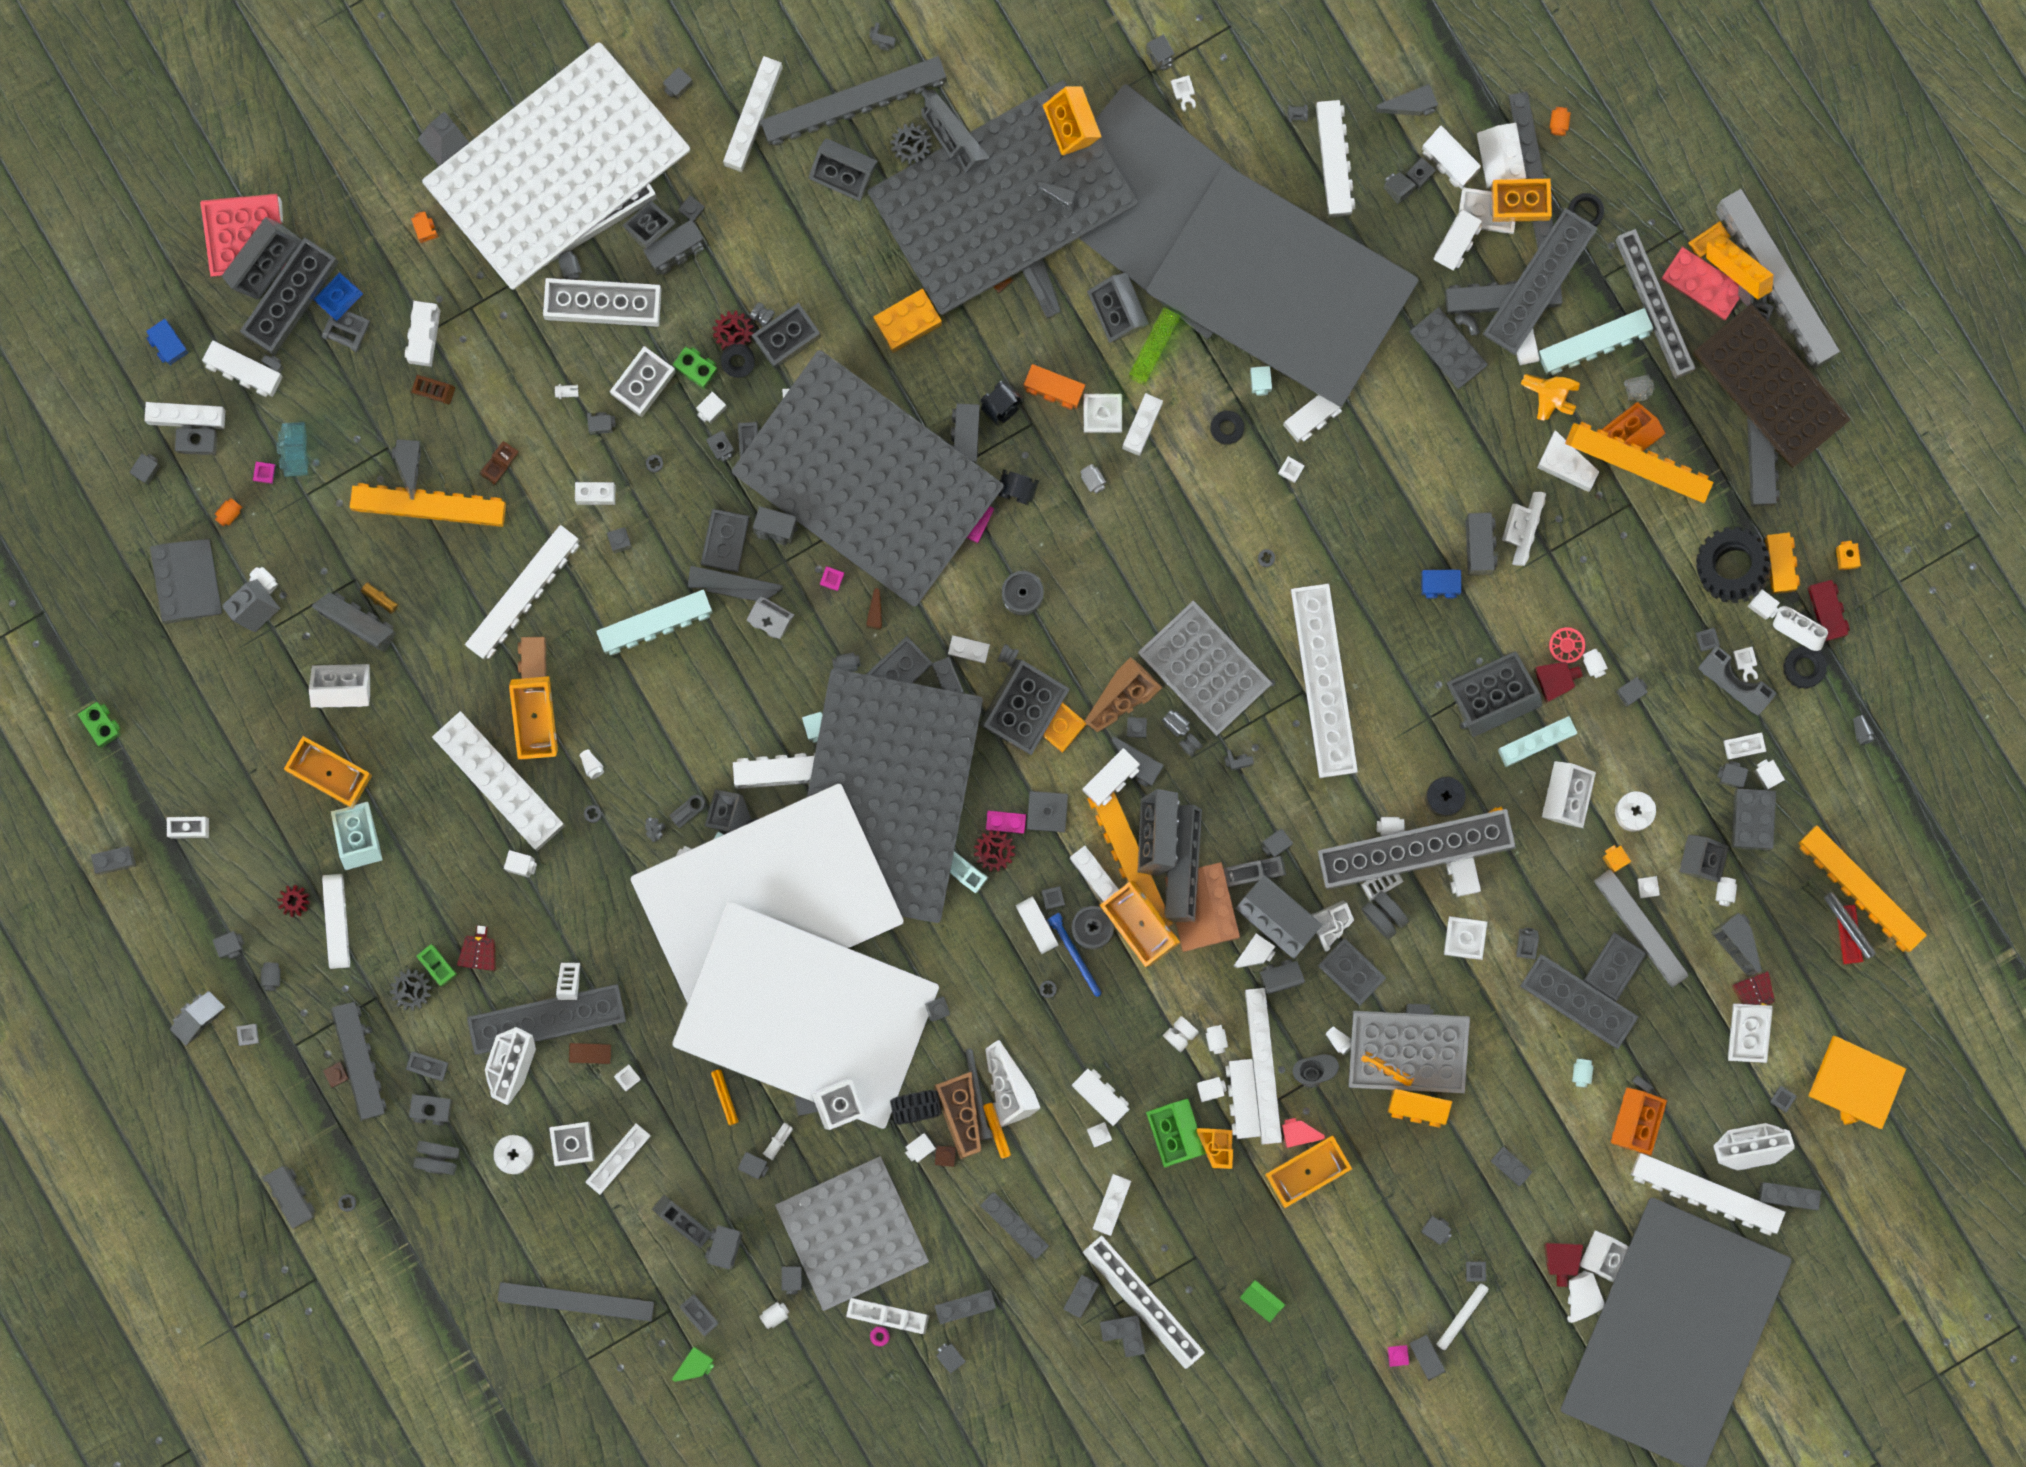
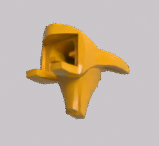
M1524 375L1521 384L1538 392L1539 407L1537 419L1543 421L1549 419L1556 408L1563 413L1573 415L1576 405L1565 400L1569 390H1579V382L1565 377L1544 379L1533 375Z

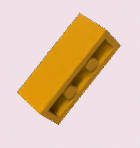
M1790 532L1767 535L1764 539L1771 561L1770 584L1772 594L1795 592L1797 586H1800L1799 575L1795 574L1797 558L1793 556L1792 549L1795 548L1794 538L1790 537Z

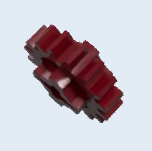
M727 311L726 317L723 314L720 315L721 321L715 320L718 326L712 328L717 332L713 334V338H718L716 341L717 345L722 343V350L733 344L745 345L746 342L751 344L749 337H752L754 333L750 332V330L754 328L753 325H748L751 321L749 318L744 320V313L738 316L737 311L734 312V315ZM731 320L729 324L723 325L725 322ZM738 322H742L746 329L740 328ZM733 328H736L737 332H735L734 335H731L729 331H732ZM721 334L727 336L728 342L723 340ZM739 338H743L740 342L736 343Z
M990 830L989 836L983 833L984 839H977L979 846L975 845L974 849L978 850V852L974 853V856H979L977 863H984L983 869L988 866L990 872H992L993 868L1000 872L1001 866L1006 869L1007 862L1012 864L1010 857H1014L1015 853L1011 852V850L1015 849V846H1010L1012 839L1006 840V833L1001 836L1000 830L996 834H993L992 830ZM991 839H1000L1002 842L995 843ZM985 843L987 851L982 855V846ZM990 844L994 848H999L998 856H996L995 854H990ZM1007 848L1008 853L1006 858L1004 859L1002 856V852L1004 849ZM989 859H994V860H996L998 863H997V864H992V863H989V862H987V861H988Z

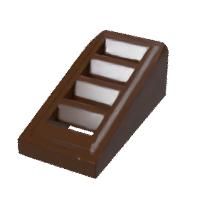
M417 375L411 393L450 405L455 387L451 384ZM425 381L423 390H422V392H421V391H420V388H421L422 382ZM430 383H431L432 386H431L430 392H429V394H428L427 392H428V389H429V386H430ZM440 386V387H439V390H438V393H437V396H435L437 387Z
M875 588L866 626L881 630L880 591L878 588Z

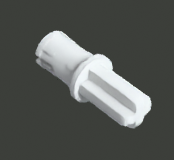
M784 1123L775 1137L771 1138L773 1140L763 1154L773 1160L780 1148L785 1146L784 1142L793 1131V1128Z

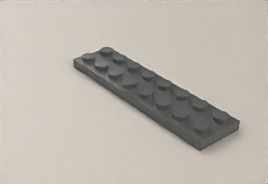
M1565 208L1488 325L1483 336L1516 355L1596 232L1597 227Z
M615 984L579 992L577 1000H558L556 997L467 1017L474 1054L479 1055L491 1052L496 1036L515 1027L533 1035L534 1042L624 1023L626 1018L619 985Z

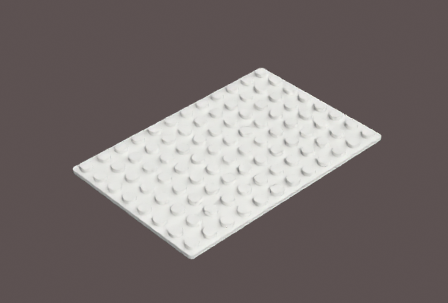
M596 43L423 179V184L510 289H516L689 153L690 147L601 43Z
M841 784L831 786L631 877V882L687 1003L728 902H733L846 948H850L903 923L901 913Z
M728 902L672 1045L677 1049L813 1102L812 1092L846 1078L852 1079L865 1116L858 1119L883 1129L886 1127L892 1112L890 1100L899 1094L927 1021L928 1012L925 1003L935 999L939 986L936 983L733 902Z

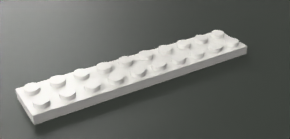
M1329 584L1291 589L1319 778L1357 773Z

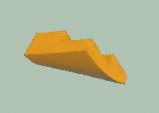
M1197 1128L1196 1132L1212 1168L1232 1169V1130Z

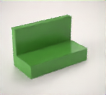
M1256 1280L1250 1284L1240 1297L1241 1300L1269 1323L1285 1306L1284 1303Z

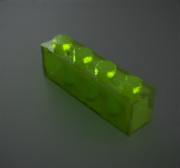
M1163 307L1129 373V379L1146 386L1180 321V315Z

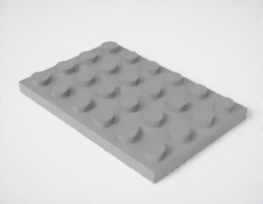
M1194 601L1138 652V655L1216 737L1272 685L1270 680Z
M1353 1011L1349 1087L1465 1093L1469 1016ZM1367 1051L1373 1055L1368 1056L1365 1052ZM1363 1054L1371 1059L1378 1057L1387 1063L1383 1065L1393 1066L1395 1072L1396 1068L1400 1069L1402 1076H1404L1402 1071L1411 1075L1404 1077L1407 1079L1414 1077L1412 1085L1406 1086L1393 1079L1394 1075L1388 1076L1383 1073V1069L1381 1071L1377 1070L1376 1065L1371 1062H1363L1361 1060Z

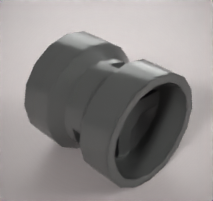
M758 302L749 318L753 321H759L760 325L764 327L771 322L775 311L766 309L764 304Z

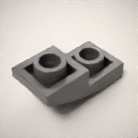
M1427 1335L1409 1343L1428 1380L1446 1372Z

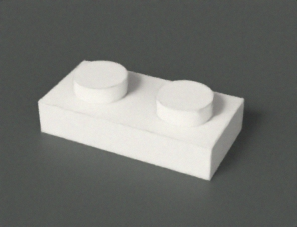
M952 636L948 655L985 664L990 644Z
M1762 733L1723 741L1728 760L1766 752Z

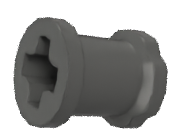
M1288 105V122H1292V120L1308 122L1307 105L1303 107Z

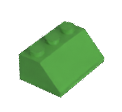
M1188 1099L1146 1112L1164 1167L1206 1154L1196 1132L1197 1125Z

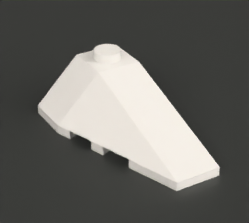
M1000 1040L987 1047L985 1050L988 1071L992 1074L993 1079L991 1091H994L996 1103H993L1001 1127L1025 1119L1041 1109L1034 1090Z

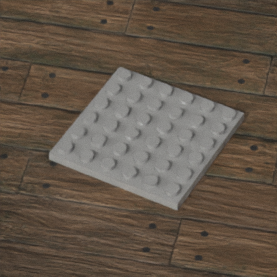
M881 1156L775 1205L823 1311L929 1262Z

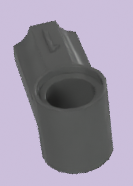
M693 795L669 816L678 828H681L698 813L704 811L706 801L699 795ZM694 799L701 800L702 805L699 809L692 807Z

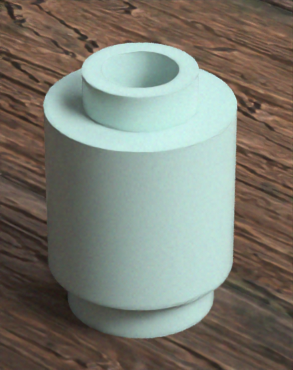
M1577 1059L1576 1063H1574L1572 1082H1575L1577 1087L1587 1088L1588 1084H1592V1061Z

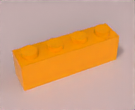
M1721 233L1707 242L1706 259L1756 299H1760L1772 291L1774 275Z

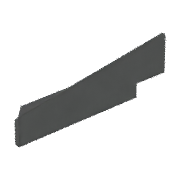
M923 90L922 95L925 98V107L922 108V117L951 159L958 157L966 173L988 161L990 157L935 90Z
M1041 259L1023 269L1022 273L1048 319L1059 313L1060 308L1044 261Z
M690 566L689 588H707V592L752 601H757L761 596L769 599L783 590V586L779 584Z

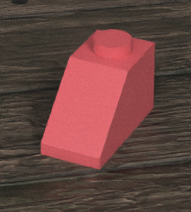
M1296 1118L1284 1120L1285 1124L1281 1125L1286 1148L1325 1139L1322 1133L1302 1121L1296 1122Z

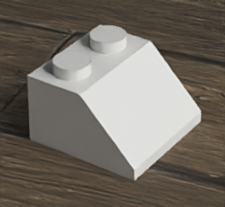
M1595 1231L1579 1266L1614 1283L1629 1246Z

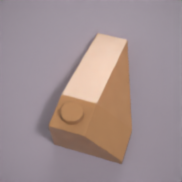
M1130 657L1117 670L1084 722L1096 732H1099L1117 721L1118 716L1125 712H1132L1133 707L1141 702L1143 704L1148 702L1162 686L1139 663Z

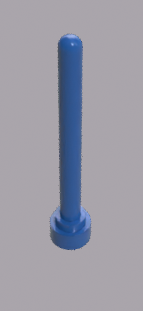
M1057 913L1046 921L1050 927L1052 926L1053 929L1057 930L1093 994L1099 997L1101 990L1062 925L1063 918L1061 914Z

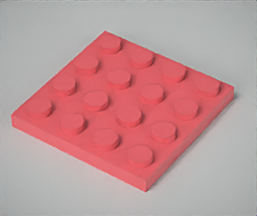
M277 194L203 200L200 202L210 277L223 275L265 217L281 224Z

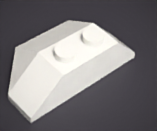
M517 1027L496 1036L485 1067L491 1097L506 1105L510 1104L523 1086L536 1050L533 1035Z
M1767 1123L1728 1130L1714 1144L1718 1163L1735 1170L1776 1163L1794 1149V1143L1789 1130H1783Z

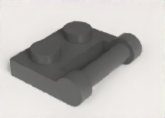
M346 311L337 321L330 316L322 333V338L326 340L329 338L350 347L352 351L357 353L369 327L370 320ZM333 326L355 335V340L352 341L332 332Z

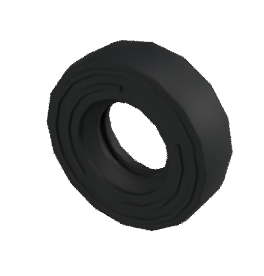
M743 344L728 346L721 356V366L724 372L735 378L747 376L755 365V356L752 350ZM734 355H741L745 358V364L736 367L731 363V358Z
M1224 410L1213 417L1210 431L1217 442L1230 445L1236 443L1242 437L1244 422L1237 413ZM1226 420L1231 421L1235 426L1234 432L1229 435L1223 434L1220 430L1221 423Z

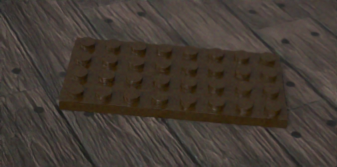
M1752 303L1693 352L1696 358L1792 469L1851 420Z

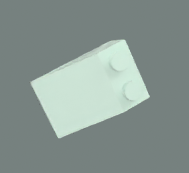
M368 802L357 804L353 809L346 807L331 811L339 856L345 870L382 860L380 845Z

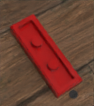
M1843 906L1858 927L1856 906ZM1837 918L1843 965L1863 962L1862 951Z

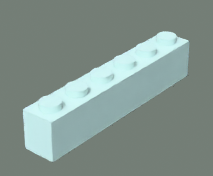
M1645 308L1540 350L1538 352L1539 359L1546 375L1551 373L1554 376L1563 371L1562 368L1567 366L1573 368L1580 365L1579 361L1584 359L1591 361L1597 358V354L1601 352L1608 354L1614 351L1618 345L1625 347L1633 343L1632 340L1639 337L1641 340L1649 337L1653 326Z
M703 589L596 632L604 653H609L611 656L621 652L620 649L626 646L629 649L639 645L638 642L644 639L646 642L657 638V634H669L674 631L675 627L681 626V628L691 625V621L699 619V621L708 619L710 617L709 614L713 612Z

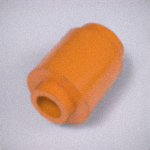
M1556 107V110H1552L1549 128L1551 129V134L1566 136L1571 115L1570 112H1567V108Z
M230 498L216 511L215 515L217 517L215 520L223 527L226 524L230 526L241 513L242 507Z

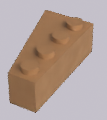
M969 1072L933 1087L938 1093L940 1107L960 1159L981 1151L972 1073Z

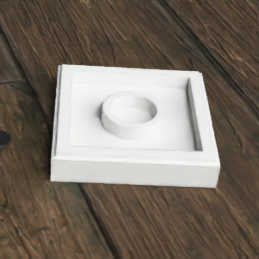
M1084 394V433H1122V394Z
M1449 916L1444 955L1483 960L1487 922Z

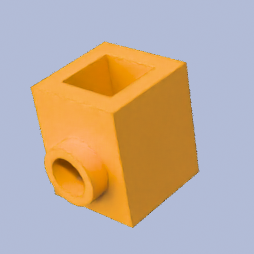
M1844 541L1836 547L1839 570L1858 569L1861 566L1858 543L1852 544V541Z
M1613 845L1605 851L1606 855L1602 857L1613 873L1631 862L1622 846L1616 848Z

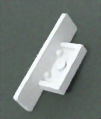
M1533 492L1529 508L1512 504L1502 541L1517 546L1513 565L1525 566L1529 559L1530 547L1534 541L1535 530L1540 521V513L1545 504L1546 493Z

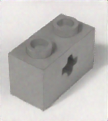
M761 596L752 608L747 621L753 627L766 631L769 636L780 639L788 629L794 614Z

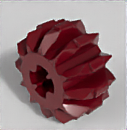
M294 885L291 890L289 886H286L287 893L280 891V894L284 897L277 898V901L283 902L278 908L284 909V915L290 912L291 918H294L295 911L300 917L302 916L301 909L305 912L308 911L304 904L310 905L311 902L304 899L310 895L308 893L303 894L305 890L303 887L298 890V886ZM292 897L298 898L295 906L289 903L292 901Z

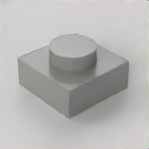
M257 1024L236 1027L239 1046L259 1043Z

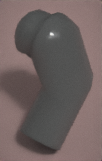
M1465 312L1455 317L1458 325L1465 324L1468 326L1471 336L1480 334L1474 317Z

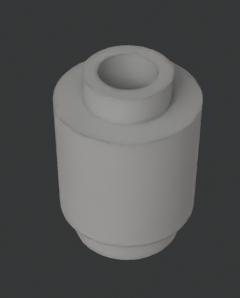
M1093 464L1080 471L1082 474L1081 478L1090 493L1095 492L1097 494L1105 489L1104 485L1107 482L1099 469Z

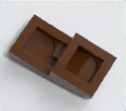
M503 441L492 454V458L480 471V475L496 485L519 451Z
M569 1043V1063L610 1064L611 1045Z

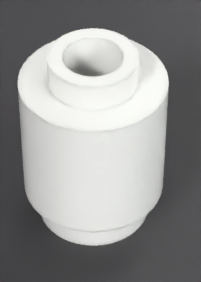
M256 567L250 573V581L258 579L269 594L278 586L276 579L263 567L260 569Z
M1597 649L1583 654V662L1590 677L1595 676V678L1606 674L1605 670L1608 668Z
M1381 817L1380 821H1377V832H1380V836L1404 832V819H1399V817Z
M1720 878L1716 893V901L1719 902V905L1730 906L1731 903H1735L1737 890L1735 879Z
M1222 1025L1206 1028L1209 1051H1214V1054L1225 1052V1048H1228V1043Z
M776 1302L763 1311V1314L759 1317L767 1329L774 1328L788 1318L789 1310L784 1303L779 1304V1302Z

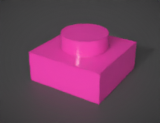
M256 462L253 481L273 484L276 465Z
M826 566L820 585L838 591L844 577V572Z
M1407 1345L1387 1347L1389 1367L1409 1365Z

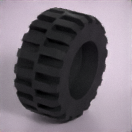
M1735 526L1734 530L1725 527L1723 532H1719V530L1713 532L1714 536L1712 538L1708 536L1705 539V545L1701 544L1699 547L1700 553L1696 557V568L1704 589L1710 592L1711 596L1715 599L1719 597L1722 602L1726 603L1728 600H1732V603H1738L1739 599H1743L1746 602L1749 600V596L1753 595V597H1756L1759 594L1758 590H1763L1766 587V581L1771 576V561L1765 543L1761 541L1757 534L1753 535L1749 529L1742 531L1741 527ZM1742 551L1750 556L1752 565L1744 576L1738 579H1725L1718 575L1716 563L1727 552Z

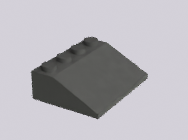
M210 539L150 546L162 622L170 624L222 614Z
M328 592L312 605L319 614L383 653L386 652L396 635L392 625L385 621L381 624L376 621L377 616L370 612L367 614L361 612L362 607L354 602L348 604L344 601L345 597L337 592L334 595Z
M1516 651L1447 682L1448 688L1472 737L1543 706L1540 693Z
M1016 659L978 725L1032 755L1070 689L1025 661Z
M1737 913L1727 918L1711 933L1746 976L1749 977L1759 973L1761 966L1752 928L1749 925L1751 922L1744 914L1740 915V913Z

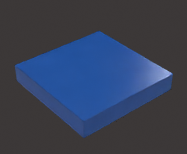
M339 273L313 300L337 321L363 293Z

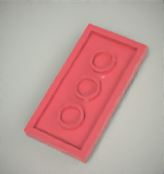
M1684 247L1680 249L1661 280L1723 320H1726L1739 300L1738 283Z

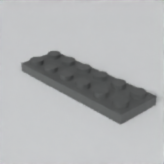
M1542 954L1539 955L1519 986L1615 1049H1619L1638 1019L1637 1015Z

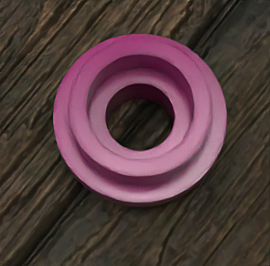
M876 1327L871 1331L870 1340L874 1345L884 1346L889 1341V1332L884 1327ZM877 1333L883 1334L882 1340L876 1338Z

